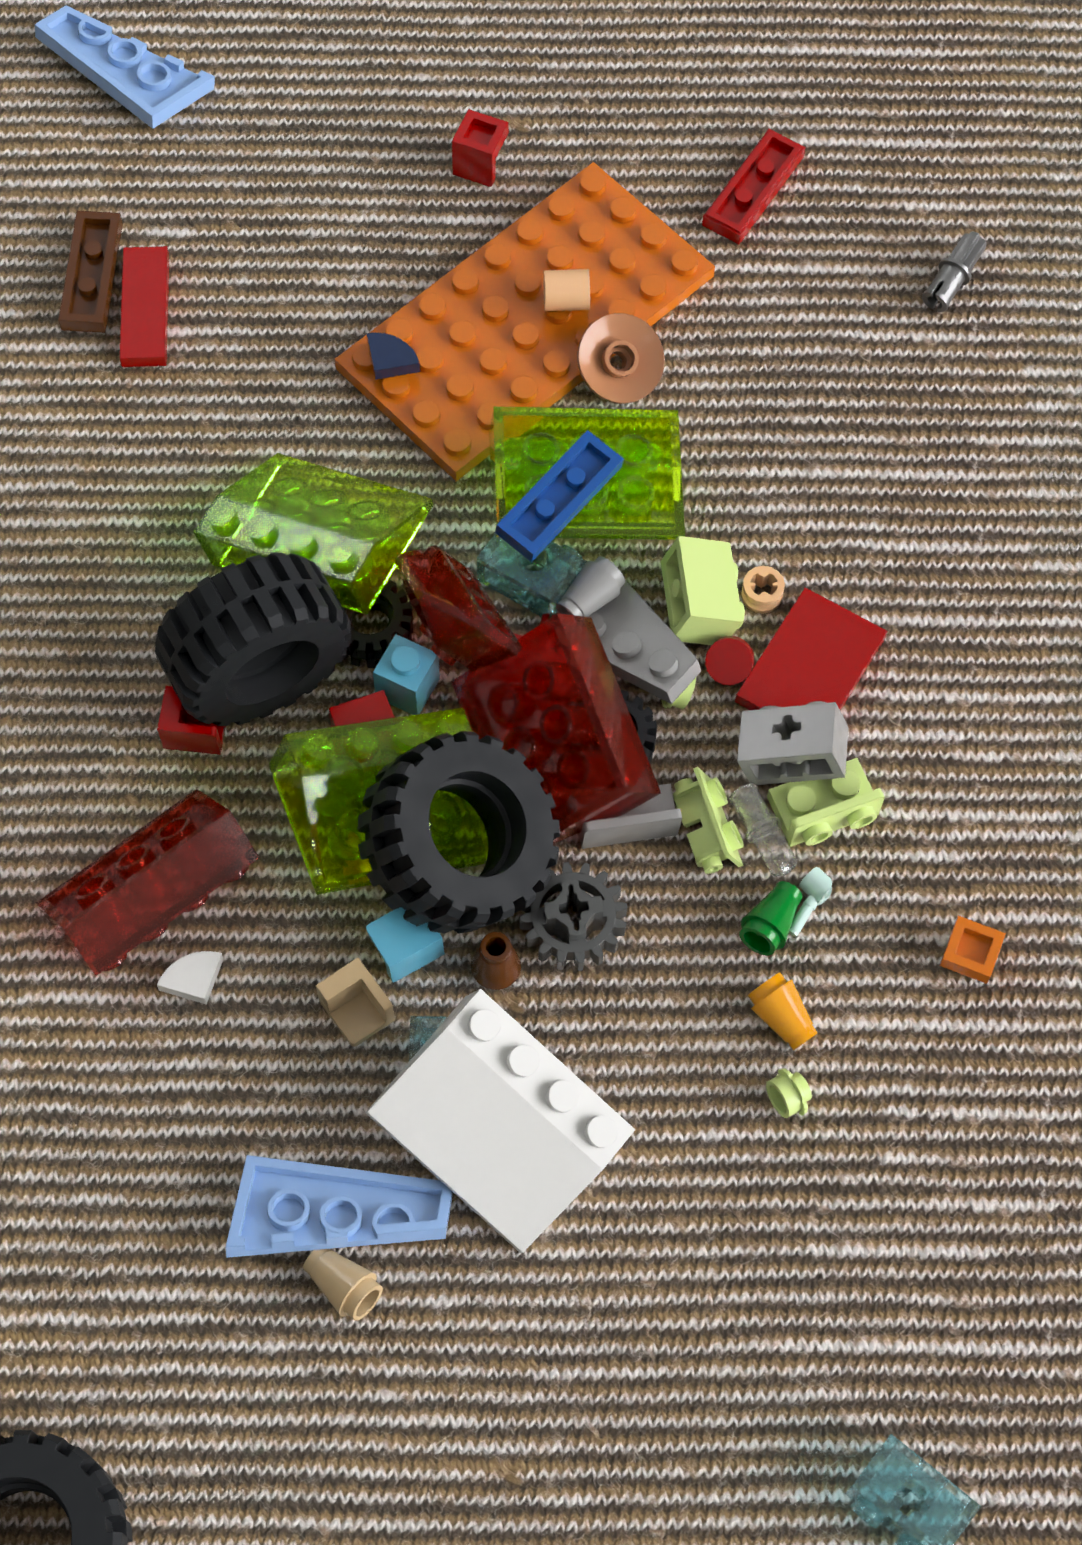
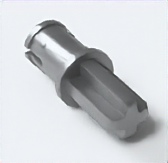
M972 231L969 234H964L950 256L940 261L938 274L928 289L922 294L923 302L930 309L934 310L936 304L940 301L937 312H945L961 285H966L971 280L972 275L970 271L986 249V240L981 238L979 233Z

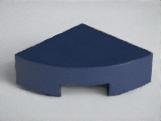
M366 333L375 380L420 372L418 357L406 342L390 334Z

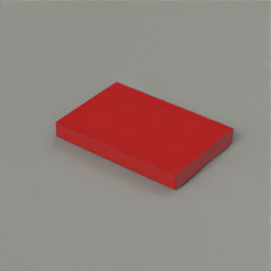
M805 587L736 694L735 702L748 710H759L765 706H801L814 701L836 702L841 711L885 640L888 631Z

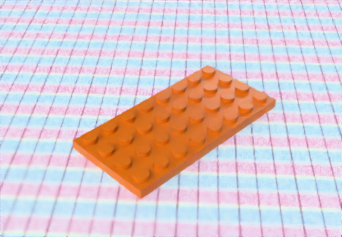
M592 162L369 332L390 334L406 342L418 357L420 372L375 380L367 335L336 357L335 367L339 373L457 482L583 381L578 368L577 351L582 335L593 322L609 314L625 313L636 316L652 326L713 278L715 266L596 163ZM589 269L590 310H544V270Z

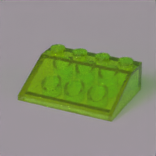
M493 406L489 441L495 530L496 525L588 430L623 457L624 461L619 471L555 538L676 540L678 536H685L678 410Z
M277 453L218 494L193 533L211 564L221 568L232 563L238 565L245 562L246 558L256 555L268 557L273 552H282L286 555L293 553L307 558L320 568L342 607L367 615L434 503L431 498Z
M463 708L284 735L268 765L316 895L372 885L366 875L372 871L368 859L361 860L358 844L365 841V833L358 832L357 830L358 815L369 809L363 806L362 803L367 788L376 783L375 776L384 766L432 737L444 733H449L453 736L460 731L473 732ZM437 790L429 810V828L437 850L455 869L486 864L488 837L480 816L463 798L450 792Z

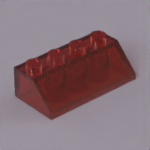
M196 789L37 901L36 904L78 959L97 976L102 971H110L122 964L127 958V953L142 942L152 941L161 936L167 930L168 923L182 913L191 912L201 907L208 900L209 894L222 884L241 878L248 871L249 865L260 857L231 811Z

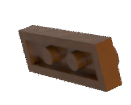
M78 210L76 212L58 318L60 328L63 331L106 333L123 226L120 213Z

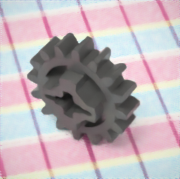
M569 862L563 863L562 874L556 875L553 870L547 868L546 870L551 872L550 881L544 890L536 893L535 901L522 910L525 914L519 916L520 929L530 930L525 935L527 948L539 944L538 959L543 962L551 955L557 957L556 964L559 970L564 968L567 960H574L577 970L583 971L584 960L589 957L599 966L603 963L602 949L604 948L609 952L615 953L618 950L619 942L615 936H625L627 923L621 919L627 916L628 907L627 903L617 902L621 896V887L615 885L607 888L608 873L605 871L599 873L595 878L590 876V865L588 863L583 864L579 873L572 872ZM560 891V894L553 902H546L549 897ZM569 902L572 903L573 911L576 912L577 918L580 919L578 921V931L574 929V922L571 921L569 914H567ZM602 930L595 938L587 942V937L592 931ZM555 935L557 938H559V939L562 940L563 942H560V941L554 939L552 936Z

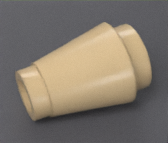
M313 1250L304 1263L303 1270L310 1275V1278L341 1317L350 1316L355 1321L360 1320L373 1309L381 1297L383 1288L376 1282L377 1276L375 1273L333 1250Z

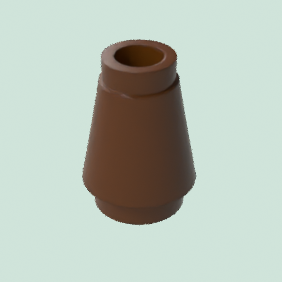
M491 932L484 936L471 961V971L473 977L481 986L491 990H500L509 987L517 980L521 971V961L505 934Z

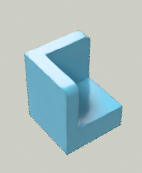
M402 907L385 914L369 923L366 927L369 937L385 962L387 974L393 983L445 954L443 939L440 933L430 931L427 927L428 922L416 926L406 921L403 917L406 910Z

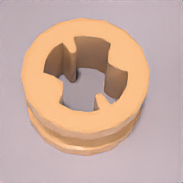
M758 566L749 570L744 577L741 598L743 603L755 613L764 614L774 611L782 602L785 588L784 578L779 571L769 566ZM768 584L772 587L770 594L765 591L759 595L754 593L755 585L762 588Z

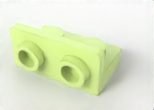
M858 758L846 761L845 778L788 782L769 789L767 799L789 846L792 847L803 842L808 846L818 844L828 839L833 831L850 826L851 829H859L869 825L879 815L885 796L881 788L872 789Z

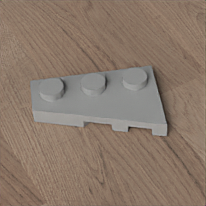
M625 580V584L620 588V596L584 620H581L577 625H571L560 636L564 648L583 653L585 660L672 704L701 672L698 659Z

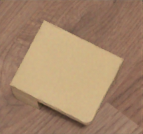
M358 957L316 985L319 1002L353 1047L358 1046L395 1021L391 1001Z

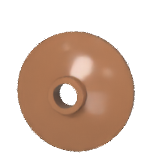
M609 314L593 322L582 335L577 351L578 368L585 384L598 397L612 403L628 404L646 397L656 388L664 371V350L658 335L649 324L630 314ZM611 354H616L622 359L621 369H616L611 365Z

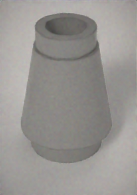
M599 556L595 561H587L562 599L556 604V608L567 622L577 625L581 620H584L620 596V588L625 584V578L618 567L605 557Z

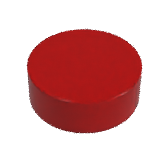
M725 636L718 639L707 651L705 658L707 672L712 679L723 685H735L744 681L754 666L752 648L745 640L736 636Z

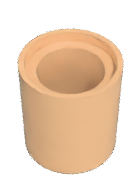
M589 269L544 270V310H590Z

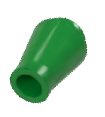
M779 881L773 890L742 918V929L739 932L742 942L752 951L765 956L772 955L776 950L782 949L785 946L797 907L803 898L801 891L789 882Z

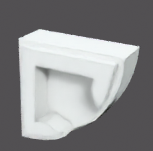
M201 951L178 959L160 977L157 983L159 991L207 1005L223 962L222 953Z

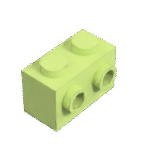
M678 536L660 561L670 629L682 642L712 645L722 637L732 636L742 626L744 621L745 609L743 603L739 600L737 588L738 566L733 562L730 542Z

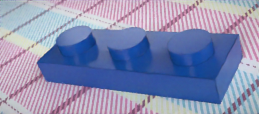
M587 430L496 525L495 533L532 562L619 471L624 458Z

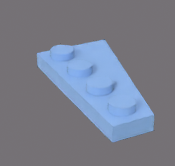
M67 5L34 24L35 37L152 129L214 90L215 76L203 70L198 74L185 69L184 61L168 54L165 58H162L147 51L146 43L134 37L130 39L120 38L112 34L111 26Z
M247 1155L226 1242V1258L446 1239L453 1192L440 1180Z

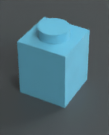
M395 634L373 671L375 692L384 690L390 705L418 717L440 680L438 653Z

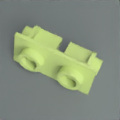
M695 767L693 770L697 781L693 782L691 778H686L674 784L676 791L673 793V799L677 809H681L683 826L687 828L696 823H702L703 827L686 834L698 867H703L706 874L721 870L723 868L722 861L726 859L741 867L743 863L738 849L744 847L743 840L735 823L732 820L727 821L722 806L728 804L726 793L718 778L711 779L699 767Z

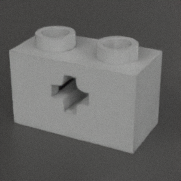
M814 701L801 706H765L759 710L742 711L737 762L751 786L845 778L849 727L836 702Z

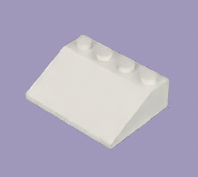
M481 989L462 999L365 1112L520 1253H523L595 1179L635 1131L628 1122Z

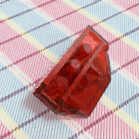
M437 545L429 546L426 551L417 549L400 553L395 559V564L411 605L422 622L419 629L434 642L431 649L444 662L453 666L458 661L471 671H475L513 657L523 648L471 569Z

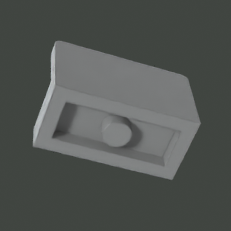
M671 783L574 798V808L582 849L678 835L682 821L681 809H675Z

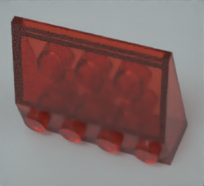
M557 613L451 681L470 732L478 734L479 739L490 735L502 740L504 743L502 749L505 751L514 747L526 757L523 764L529 770L536 767L544 780L540 782V785L545 795L552 794L556 805L555 808L551 809L553 820H559L560 837L553 839V844L581 833L584 822L622 816L661 794L591 617Z

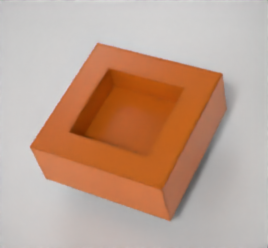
M958 915L939 966L987 984L992 975L1006 933Z

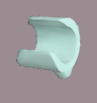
M819 867L813 868L799 884V887L809 897L803 902L793 919L789 934L795 937L800 933L812 911L818 905L824 903L831 895L832 880Z

